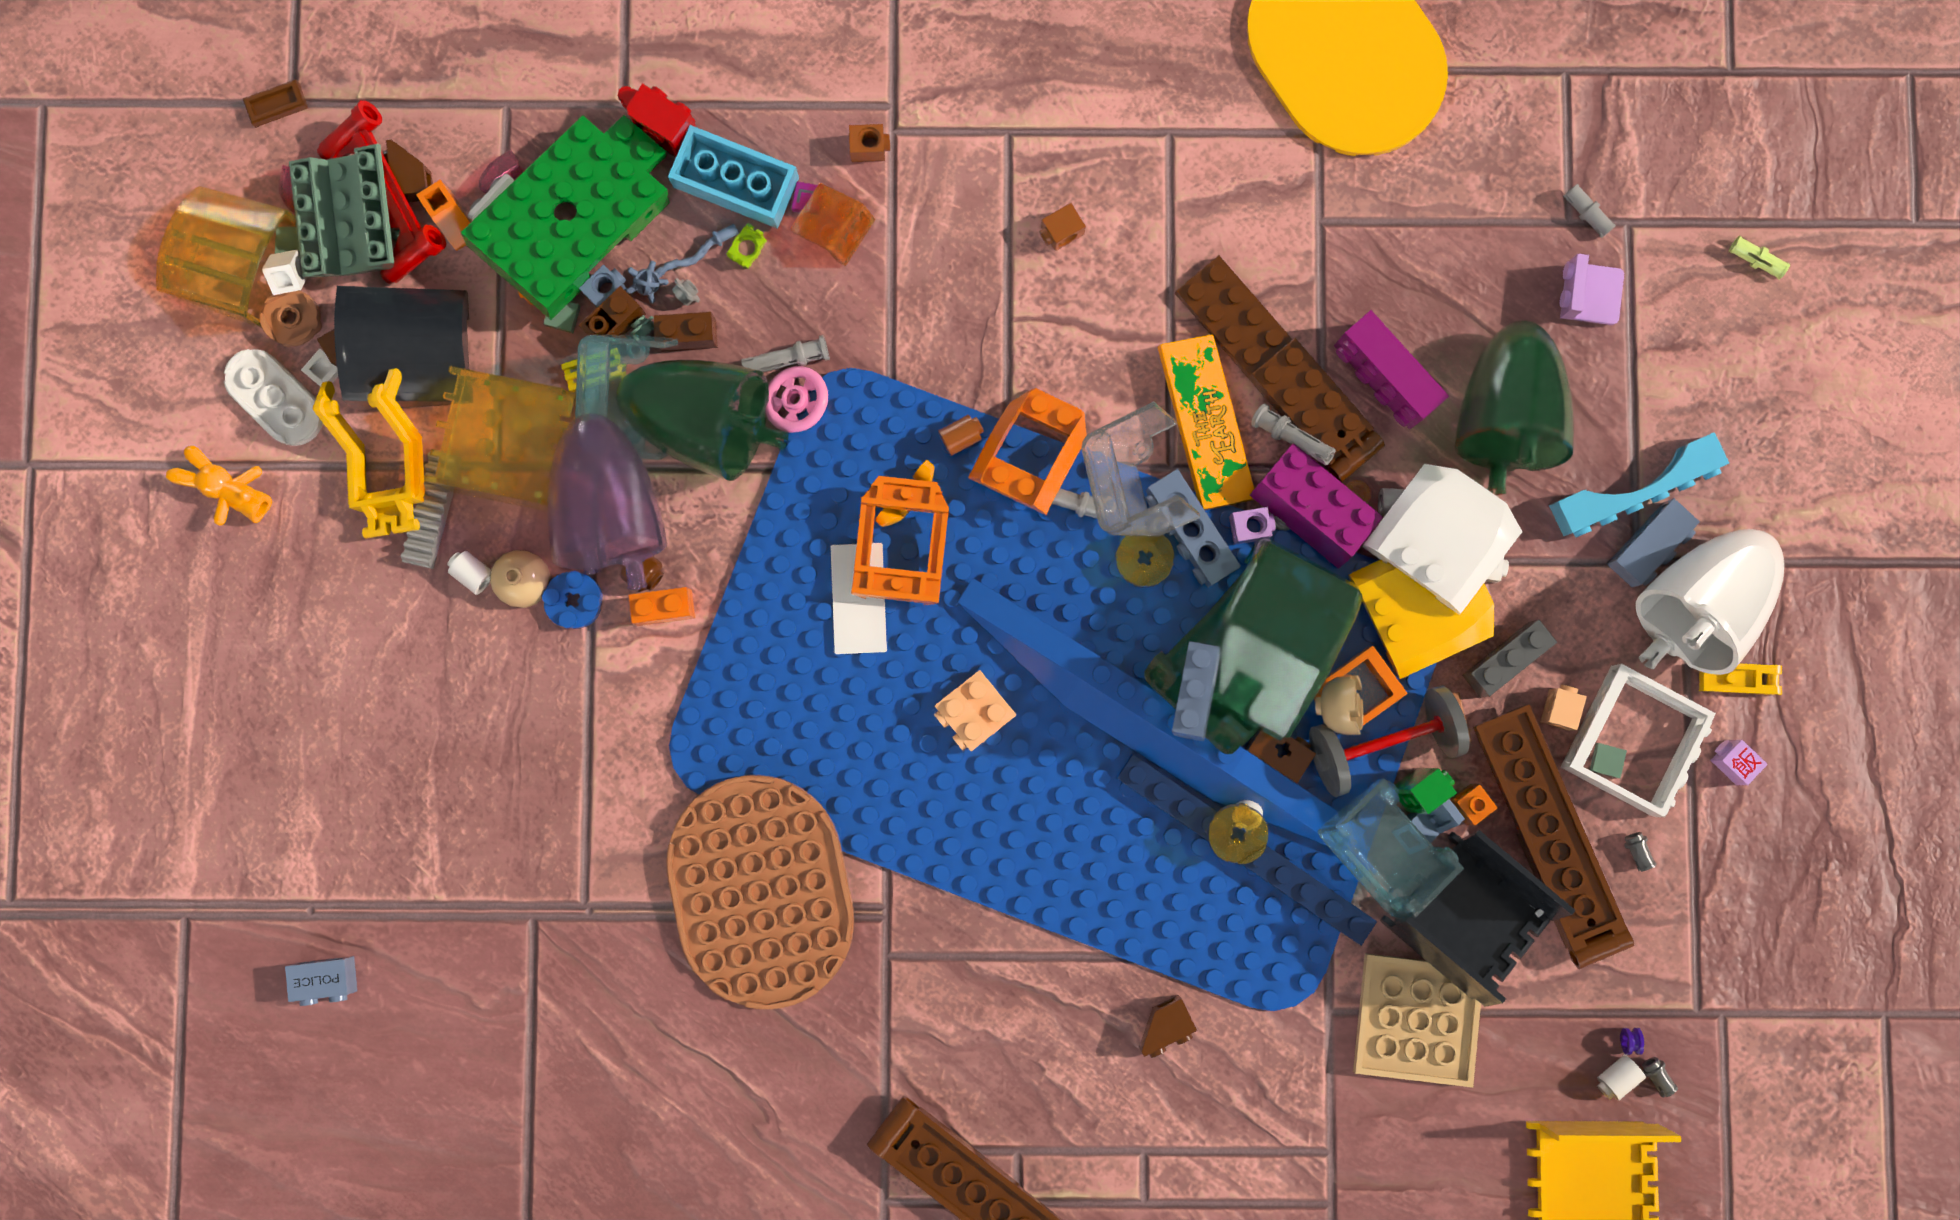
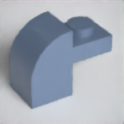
M1448 799L1430 814H1408L1391 832L1405 850L1411 854L1428 847L1440 833L1460 825L1465 818L1451 800Z

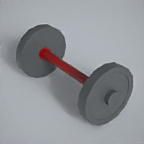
M1443 685L1426 691L1424 706L1428 722L1346 749L1342 748L1334 731L1325 724L1311 727L1309 743L1312 746L1310 749L1316 753L1313 760L1328 792L1334 797L1350 792L1351 775L1348 760L1430 733L1433 734L1438 746L1448 757L1456 758L1467 754L1470 742L1468 726L1463 711L1452 692Z

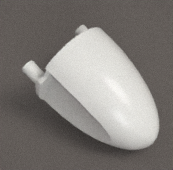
M1744 529L1733 531L1699 545L1662 572L1636 600V613L1640 623L1653 639L1652 644L1639 656L1641 663L1648 659L1644 665L1654 669L1659 661L1668 653L1671 656L1680 657L1689 667L1701 672L1715 675L1732 672L1760 636L1776 605L1784 576V557L1778 541L1770 534L1760 530Z

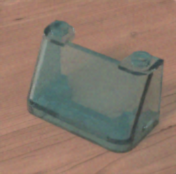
M1384 778L1379 779L1330 818L1318 830V834L1387 913L1395 918H1407L1409 916L1416 918L1464 868L1458 862L1459 858L1456 853L1450 848L1433 847L1396 805L1400 801L1398 788Z

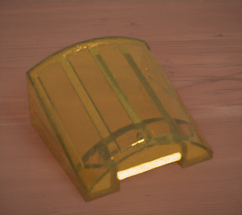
M201 186L196 187L179 204L163 235L156 266L157 291L262 328L260 320L247 312L255 275L266 247L279 224L282 222L297 227L296 216L287 209Z

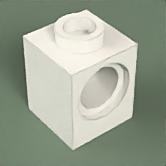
M298 249L269 255L262 268L273 295L301 290L307 277L302 276L301 259Z

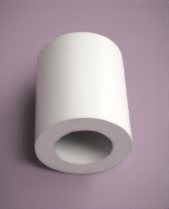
M468 551L457 552L448 561V574L475 595L480 594L490 584L491 569Z
M1624 1054L1597 1077L1600 1082L1597 1087L1609 1100L1614 1097L1619 1101L1640 1084L1646 1076L1637 1064Z

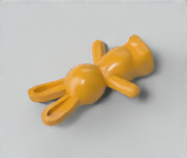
M192 445L184 449V456L200 472L196 474L180 468H172L166 472V478L171 483L197 488L204 496L218 499L214 515V523L218 526L225 524L229 507L240 512L253 523H258L272 505V498L268 494L247 485L262 475L260 467L254 466L233 479L225 468L212 464L199 448Z

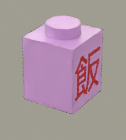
M1725 740L1716 748L1715 752L1717 754L1710 760L1735 785H1749L1768 765L1743 740Z

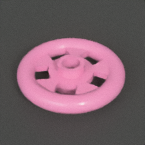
M794 366L779 372L770 381L764 394V410L768 420L779 430L790 433L802 432L815 425L823 416L828 403V390L823 378L816 371L803 366ZM795 378H805L804 386L794 385ZM781 386L786 388L782 394V399L776 397ZM816 390V401L810 402L809 391ZM800 396L798 403L794 404L795 398ZM782 407L789 412L784 419L777 413ZM807 409L809 415L799 420L797 414Z

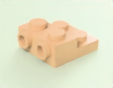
M981 670L937 703L935 707L938 711L934 714L944 728L950 725L956 732L952 738L962 750L968 747L971 752L1016 716L1015 712Z

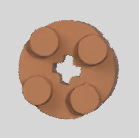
M299 290L269 295L264 302L266 306L263 309V313H260V323L263 331L269 338L285 347L305 344L315 334L319 333L322 328L320 321L321 313L317 303L312 297ZM289 311L297 314L292 324L290 322L285 323L284 321L288 317L287 312Z

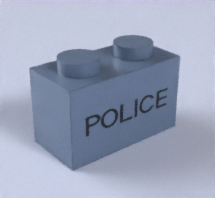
M354 956L295 963L285 966L288 1002L299 1001L300 1006L318 1004L319 998L329 997V1002L348 1000L347 995L357 992Z

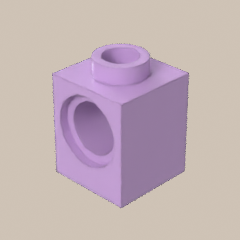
M1268 507L1234 512L1229 516L1234 545L1267 540L1273 536L1272 531L1276 529L1274 516L1268 513ZM1248 519H1256L1260 523L1259 532L1253 533L1247 528Z

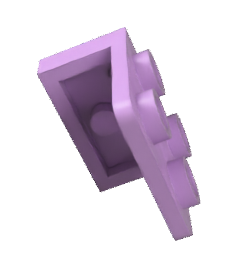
M1575 255L1570 261L1566 262L1563 270V279L1565 281L1564 289L1560 296V318L1606 325L1616 324L1620 316L1624 281L1623 270L1588 264L1589 255Z

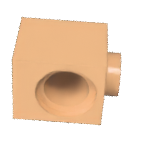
M1560 685V688L1549 689L1540 722L1568 731L1578 730L1587 696L1577 694V688L1567 685Z

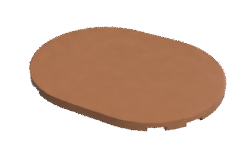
M738 776L715 784L702 792L686 807L679 817L668 845L666 858L668 883L679 938L685 957L694 973H697L710 990L725 1000H730L753 1009H778L800 1003L815 995L835 976L847 956L853 938V902L841 843L834 823L823 806L811 794L794 783L773 776Z

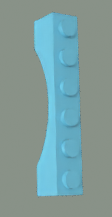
M1714 432L1678 448L1672 461L1663 473L1652 483L1638 491L1612 495L1583 490L1549 505L1563 536L1573 533L1576 538L1592 531L1590 525L1596 522H1600L1601 526L1617 520L1616 514L1625 510L1628 515L1644 508L1642 502L1648 499L1655 503L1669 497L1668 491L1677 487L1679 492L1696 485L1694 479L1702 475L1704 480L1721 474L1720 467L1729 464V461Z

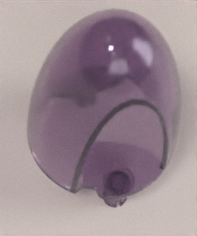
M587 413L573 419L558 441L550 469L547 521L552 562L563 568L583 569L582 571L585 575L596 574L595 570L599 573L602 571L601 568L609 565H625L628 589L639 590L641 586L646 588L647 582L645 580L643 562L645 559L662 552L668 544L659 502L647 469L630 439L613 421L597 413Z

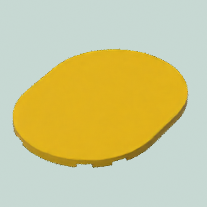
M1251 0L1247 16L1248 45L1254 63L1297 127L1317 144L1321 143L1335 150V152L1344 155H1381L1410 143L1426 129L1435 117L1444 99L1447 87V59L1439 35L1415 0Z

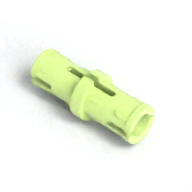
M1741 236L1734 240L1729 249L1730 253H1734L1750 262L1752 268L1757 269L1759 267L1779 280L1790 267V263L1770 254L1768 248L1764 246L1760 248Z

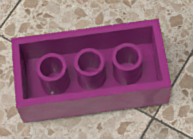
M1372 310L1350 327L1334 345L1337 349L1336 354L1343 362H1349L1356 370L1355 375L1363 384L1368 383L1375 391L1374 396L1382 405H1388L1394 412L1395 420L1401 426H1407L1409 430L1450 397Z
M1294 443L1279 458L1250 494L1254 500L1264 508L1268 507V511L1281 519L1288 528L1338 569L1353 557L1383 518V516Z

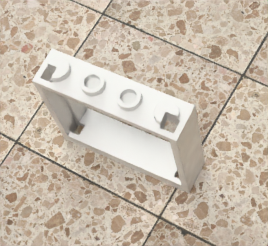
M1623 664L1613 665L1610 667L1561 768L1652 817H1665L1670 807L1675 806L1676 801L1674 797L1678 789H1681L1687 782V771L1691 763L1698 759L1701 753L1700 745L1703 738L1711 733L1712 729H1710L1716 713ZM1625 683L1692 718L1651 803L1583 767Z

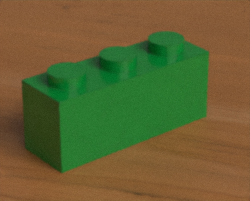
M1416 768L1391 788L1392 793L1407 812L1430 814L1457 794L1453 788L1455 782L1447 771H1441L1439 768Z

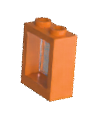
M1374 646L1365 648L1311 687L1314 691L1312 697L1316 701V697H1321L1323 688L1332 679L1346 675H1358L1362 690H1356V693H1359L1360 699H1363V725L1408 694Z

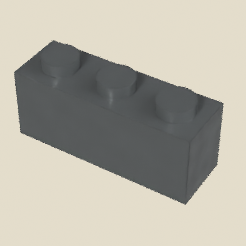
M1540 620L1528 622L1462 676L1480 698L1490 697L1554 646L1557 641Z

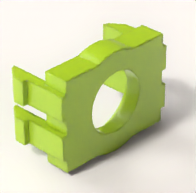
M749 223L735 237L732 246L726 253L729 259L748 269L753 261L758 258L761 249L767 242L763 235L764 232L759 229L754 230L755 227ZM750 240L755 244V250L751 255L746 256L739 252V245L742 241Z

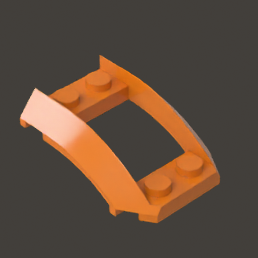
M1037 388L1029 390L1009 403L986 441L968 478L1047 515L1070 468L1087 441L1084 412ZM1019 415L1068 437L1046 480L1040 479L996 457Z
M878 476L870 489L861 497L852 595L864 599L871 597L924 603V606L939 604L949 506L937 482ZM876 507L934 513L927 572L870 566Z

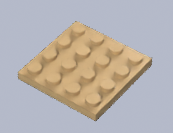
M1365 953L1353 1072L1355 1074L1473 1088L1481 1003L1476 999L1468 997L1427 961Z

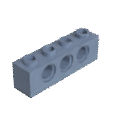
M1178 469L1147 488L1146 493L1148 496L1145 499L1154 512L1158 510L1164 519L1161 521L1164 530L1169 536H1175L1179 542V545L1176 546L1184 560L1190 559L1195 567L1192 572L1201 585L1205 583L1209 588L1241 567ZM1170 499H1177L1182 504V511L1179 513L1171 512L1168 509L1167 502ZM1184 524H1194L1198 530L1197 536H1186L1183 531ZM1207 547L1211 549L1213 560L1210 562L1203 561L1199 556L1200 548Z

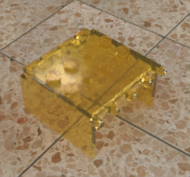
M449 366L448 373L458 376L454 393L443 392L442 398L452 401L447 422L437 420L436 427L445 429L441 451L431 449L429 454L439 458L435 477L425 475L424 481L438 484L457 494L566 515L567 509L552 501L557 480L547 478V473L558 475L563 451L553 449V446H564L569 426L568 422L559 420L560 416L570 418L573 407L589 410L590 404L578 393L566 391L560 387Z

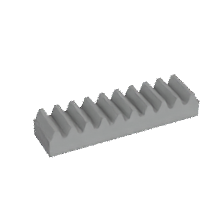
M431 451L427 455L428 463L424 466L426 471L424 474V502L416 503L417 505L413 509L414 519H418L420 528L419 530L407 532L408 539L404 542L405 550L401 553L400 557L402 562L434 569L462 459L457 456Z

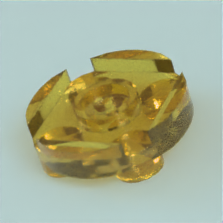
M1146 529L1132 531L1123 538L1116 551V566L1120 575L1136 587H1151L1161 583L1170 574L1173 566V547L1170 541L1157 531ZM1139 551H1143L1145 554L1148 552L1152 554V557L1149 559L1150 565L1146 566L1145 563L1139 564L1137 561L1140 557Z
M1239 803L1225 806L1214 815L1209 825L1210 845L1216 855L1224 861L1238 864L1253 862L1263 854L1268 841L1267 823L1262 814L1248 804ZM1238 827L1239 829L1244 828L1246 830L1243 841H1240L1238 838L1234 840L1231 838L1233 828Z

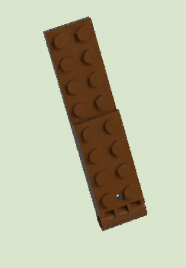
M1220 255L1176 290L1175 295L1208 333L1214 335L1215 341L1281 417L1284 415L1289 417L1291 424L1336 449L1330 463L1324 466L1341 483L1385 447L1383 439L1373 430L1374 427L1301 343L1296 338L1292 339ZM1337 433H1341L1343 438L1338 437Z
M1523 705L1473 726L1519 834L1516 835L1533 875L1576 910L1570 916L1554 920L1563 944L1568 949L1570 958L1576 968L1582 969L1634 947L1633 938L1627 929L1530 705Z
M902 1096L867 1143L871 1151L884 1159L961 1220H1063L1020 1187L1015 1179L906 1096ZM917 1140L919 1141V1144L914 1145L912 1141Z

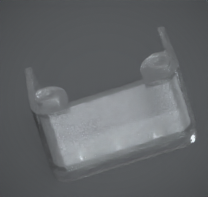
M1154 401L1089 433L1082 442V453L1098 523L1101 529L1110 535L1161 536L1200 518V513L1179 495L1147 509L1137 465L1145 462L1152 455L1154 450L1152 437L1177 425L1176 420Z

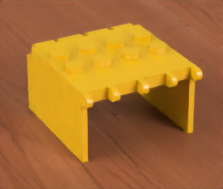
M1526 1121V1128L1536 1129L1537 1148H1527V1156L1537 1157V1178H1528L1527 1185L1538 1187V1208H1529L1528 1216L1538 1217V1220H1659V1216L1649 1215V1212L1659 1211L1658 1186L1648 1185V1181H1658V1161L1656 1155H1647V1151H1657V1142H1681L1680 1135L1660 1124H1646L1642 1121Z

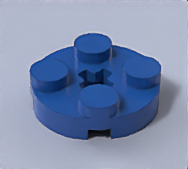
M570 571L557 575L549 582L542 594V600L546 614L555 624L568 629H581L589 626L598 618L603 596L600 586L593 578L577 571ZM570 593L572 595L579 594L580 596L577 600L579 605L576 608L573 605L567 606L566 604L568 601L567 596Z

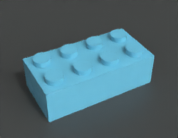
M690 125L668 178L673 188L778 229L796 183L799 180L797 168L793 165Z

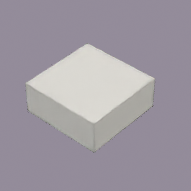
M321 349L301 369L320 387L323 382L331 381L333 383L338 377L337 367L331 364L325 352Z

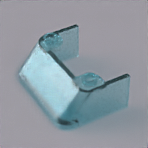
M599 334L588 335L581 339L578 345L575 442L582 451L660 460L673 454V448L645 446L646 435L643 427L633 421H624L626 364L636 365L643 363L649 356L650 347L668 348L678 345V339L640 335Z

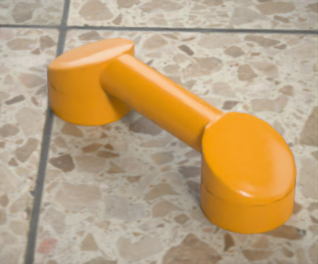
M926 460L914 473L913 478L915 480L932 482L934 465ZM884 508L876 517L875 522L881 527L890 526L904 519L910 511Z

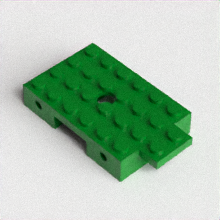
M582 115L461 232V235L467 247L545 316L552 320L581 291L579 288L590 278L589 272L624 237L631 242L670 203L668 189L650 174L667 157L666 151L625 115L617 120L605 133L600 131ZM563 202L573 204L577 210L575 217L570 221L558 220L554 216V210L558 204Z

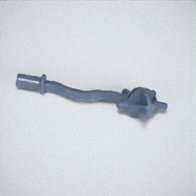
M732 224L717 233L712 231L713 236L707 239L705 244L692 257L666 262L655 271V261H650L647 269L637 271L632 267L628 268V272L634 278L633 285L627 288L626 292L630 294L637 291L642 295H647L649 302L654 303V293L658 290L659 286L668 285L669 283L667 279H659L666 271L679 266L688 267L696 264L697 261L705 256L711 246L717 244L721 247L722 242L739 234L736 226Z

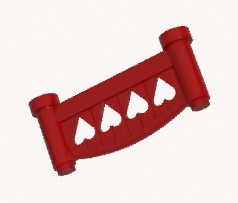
M359 101L351 109V115L319 143L317 148L318 155L322 159L329 160L355 154L354 148L377 144L372 131L382 123V116L378 109L368 101ZM382 153L390 228H399L400 233L393 250V268L381 270L380 275L386 283L393 284L402 280L429 256L438 255L446 248L447 243L443 234L436 227L425 225L421 228Z

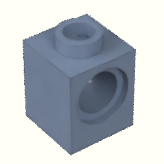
M603 264L579 289L598 307L619 286L626 291L627 288L623 283L627 280L615 268L610 271ZM612 283V289L608 293H600V288L603 284Z

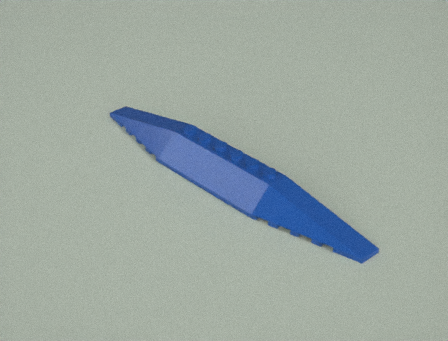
M973 578L957 603L1064 706L1210 800L1233 809L1239 801H1253L1262 808L1263 821L1349 855L1352 854L1366 830L1208 725L1204 741L1174 736L1172 729L1177 708L1175 704Z

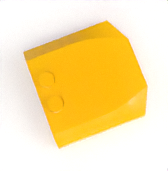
M1379 560L1348 575L1387 651L1386 655L1398 679H1402L1494 636V602L1484 583L1462 613L1458 615L1435 598L1436 595L1389 562L1386 564Z

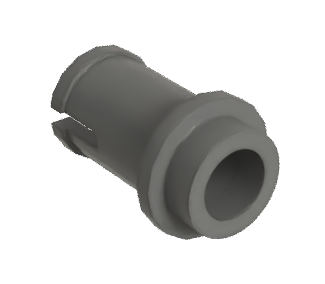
M1636 832L1625 837L1626 843L1624 846L1630 850L1638 871H1647L1657 865L1646 844L1648 841L1647 836H1643L1642 832Z
M1652 1057L1642 1064L1643 1073L1651 1079L1662 1098L1665 1096L1669 1097L1678 1090V1087L1665 1070L1666 1065L1664 1061L1659 1060L1657 1057Z

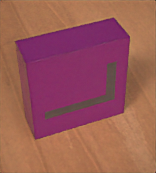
M797 181L792 211L820 216L825 186Z

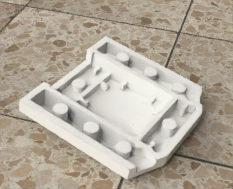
M1424 464L1363 544V547L1386 564L1389 562L1436 595L1435 598L1460 615L1522 533V530L1507 503L1458 469Z

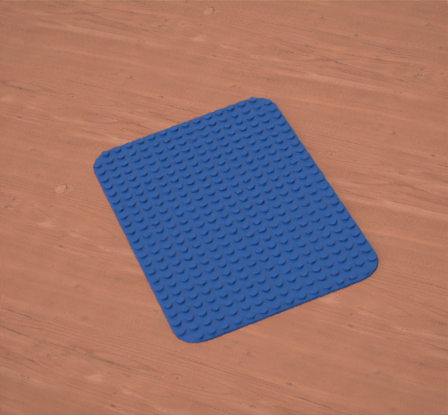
M846 368L824 375L822 378L828 390L826 410L820 420L811 428L802 432H787L674 720L669 749L673 768L685 786L700 795L713 785L738 776L766 775L781 778L801 787L823 806L834 823L842 851L1251 1008L1277 1011L1297 1006L1312 995L1326 974L1340 932L1116 778L1134 754L1234 823L1232 819L1233 808L1205 797L1064 706L957 602L974 578L1099 655L1176 706L1189 641L1220 647L1221 655L1207 725L1245 749L1260 724L1265 721L1271 723L1272 720L1287 728L1285 734L1293 739L1299 736L1309 742L1310 728L1324 724L1322 715L1316 714L1315 701L1312 697L1314 691L1311 687L1367 647L1374 646L1396 676L1386 655L1387 651L1348 576L1378 560L1356 552L1353 557L1338 569L1291 529L1287 531L1275 529V531H1272L1273 536L1267 540L1234 545L1229 516L1234 512L1245 510L1228 505L1205 510V512L1241 567L1208 588L1205 583L1201 585L1192 572L1195 567L1190 559H1183L1176 547L1179 545V542L1174 535L1169 536L1161 524V521L1164 520L1158 510L1154 512L1145 499L1148 496L1146 493L1147 488L1159 481V478L1080 450L1060 489L1080 495L1086 491L1090 493V496L1106 501L1109 498L1113 499L1106 524L1090 516L1084 515L1079 517L1078 514H1075L1076 511L1051 504L1047 515H1044L968 478L999 418L873 371ZM816 390L809 391L810 402L816 401ZM807 409L797 414L799 420L809 415ZM968 414L972 419L977 417L984 430V433L980 434L982 440L951 456L938 430ZM1013 424L996 457L1040 479L1046 480L1065 443ZM928 460L935 467L932 482L938 483L942 495L949 506L939 604L924 606V603L885 599L887 651L835 654L831 546L857 544L861 497L870 489L878 476L915 480L913 478L914 473ZM1170 499L1167 502L1168 509L1171 512L1179 513L1182 511V504L1177 499ZM876 507L875 519L884 508ZM910 511L904 519L890 526L881 527L877 522L874 523L872 543H882L883 568L927 572L934 513ZM1248 519L1247 528L1251 532L1257 533L1260 531V523L1256 519ZM1192 523L1184 524L1183 531L1185 535L1196 537L1198 534L1197 527ZM1207 547L1200 548V558L1205 562L1212 561L1213 552ZM1364 662L1344 675H1358L1360 678L1362 690H1356V693H1359L1360 699H1363V714L1388 697ZM1437 662L1402 679H1398L1408 694L1363 725L1360 735L1335 733L1342 748L1346 749L1413 727ZM981 670L1015 712L1016 716L971 752L968 747L962 750L952 738L956 734L952 727L948 725L944 728L934 716L938 711L935 705ZM1409 740L1348 760L1351 789L1347 794L1334 797L1328 792L1317 772L1314 760L1311 761L1299 782L1296 783L1366 830L1351 855L1263 820L1254 829H1242L1351 903ZM1285 744L1275 746L1278 750L1277 756L1288 753L1284 750Z

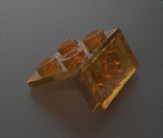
M819 183L792 225L791 231L826 249L836 262L846 266L876 219L863 203Z

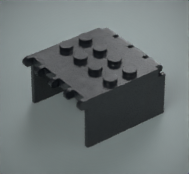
M1480 830L1464 838L1451 832L1448 838L1455 846L1446 857L1435 851L1432 858L1439 863V866L1428 879L1417 873L1414 879L1422 887L1410 901L1402 895L1396 899L1404 909L1394 921L1386 915H1383L1380 921L1468 997L1476 999L1484 1007L1503 1004L1506 998L1497 991L1499 985L1492 977L1494 976L1497 980L1503 982L1517 965V962L1509 955L1512 954L1521 960L1535 942L1527 934L1528 931L1535 937H1539L1550 920L1554 921L1570 916L1576 910Z

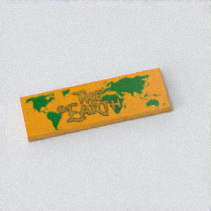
M1214 335L1160 344L1158 351L1198 501L1204 510H1210L1254 500L1250 496L1254 490V485Z

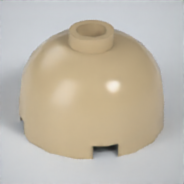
M514 550L503 554L495 561L490 573V584L496 596L502 602L519 608H527L540 602L542 594L551 580L548 566L541 557L522 550Z
M1346 675L1332 679L1323 688L1321 697H1316V714L1322 715L1324 724L1337 734H1361L1360 730L1363 728V699H1360L1359 693H1356V690H1362L1358 675Z

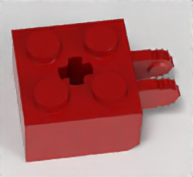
M642 83L638 90L631 89L628 86L618 89L617 96L622 106L627 109L632 122L667 153L676 158L689 126L696 127V121L691 115V110L679 101L673 103L668 100L667 95L656 86L649 88Z

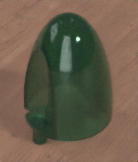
M1529 320L1509 323L1488 342L1470 376L1457 423L1455 451L1466 461L1489 470L1487 490L1491 493L1495 490V495L1506 493L1507 471H1514L1515 469H1526L1529 471L1546 470L1566 463L1573 455L1574 413L1566 367L1561 353L1549 333L1540 325Z
M669 360L647 364L632 370L622 378L617 387L616 401L618 408L627 423L643 439L670 457L707 474L728 481L736 480L746 471L761 443L781 450L787 445L776 438L788 441V432L769 428L765 425V410L769 402V388L766 376L762 371L715 361Z

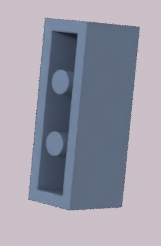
M1675 498L1663 502L1606 564L1631 587L1642 584L1646 586L1657 576L1655 570L1661 564L1666 565L1675 557L1677 553L1674 550L1680 543H1687L1695 535L1696 532L1693 529L1700 521Z
M1189 641L1172 729L1174 736L1204 741L1221 655L1220 647Z

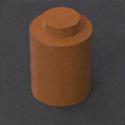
M968 414L938 430V433L947 451L952 456L981 441L980 434L984 433V430L978 418L972 419Z

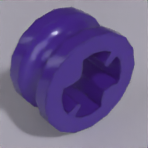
M1623 1028L1620 1033V1042L1624 1054L1631 1055L1632 1052H1635L1637 1055H1642L1644 1052V1037L1641 1029L1633 1028L1630 1031L1629 1028Z

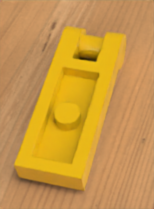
M1739 664L1732 672L1722 675L1699 671V691L1782 695V686H1779V675H1782V666ZM1762 674L1766 675V685H1762Z

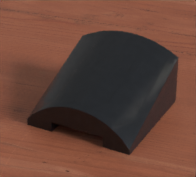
M337 286L334 336L342 400L358 411L378 410L377 407L372 408L369 405L368 394L372 393L375 385L385 383L390 369L397 368L401 372L402 380L395 400L401 408L474 403L473 377L469 370L467 320H469L468 292L466 290Z

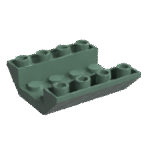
M380 144L354 148V155L329 160L309 157L289 161L303 277L349 276L393 268L394 257Z

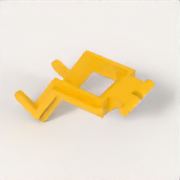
M397 368L389 370L385 383L375 385L372 393L368 394L367 399L372 408L377 407L403 442L405 485L401 488L367 493L365 445L339 412L340 408L337 401L332 400L335 388L331 381L321 384L312 408L346 452L349 508L364 512L366 515L368 527L362 529L365 539L390 535L391 530L394 534L419 530L420 528L418 519H414L413 504L424 502L425 495L422 436L395 400L402 380L401 372Z

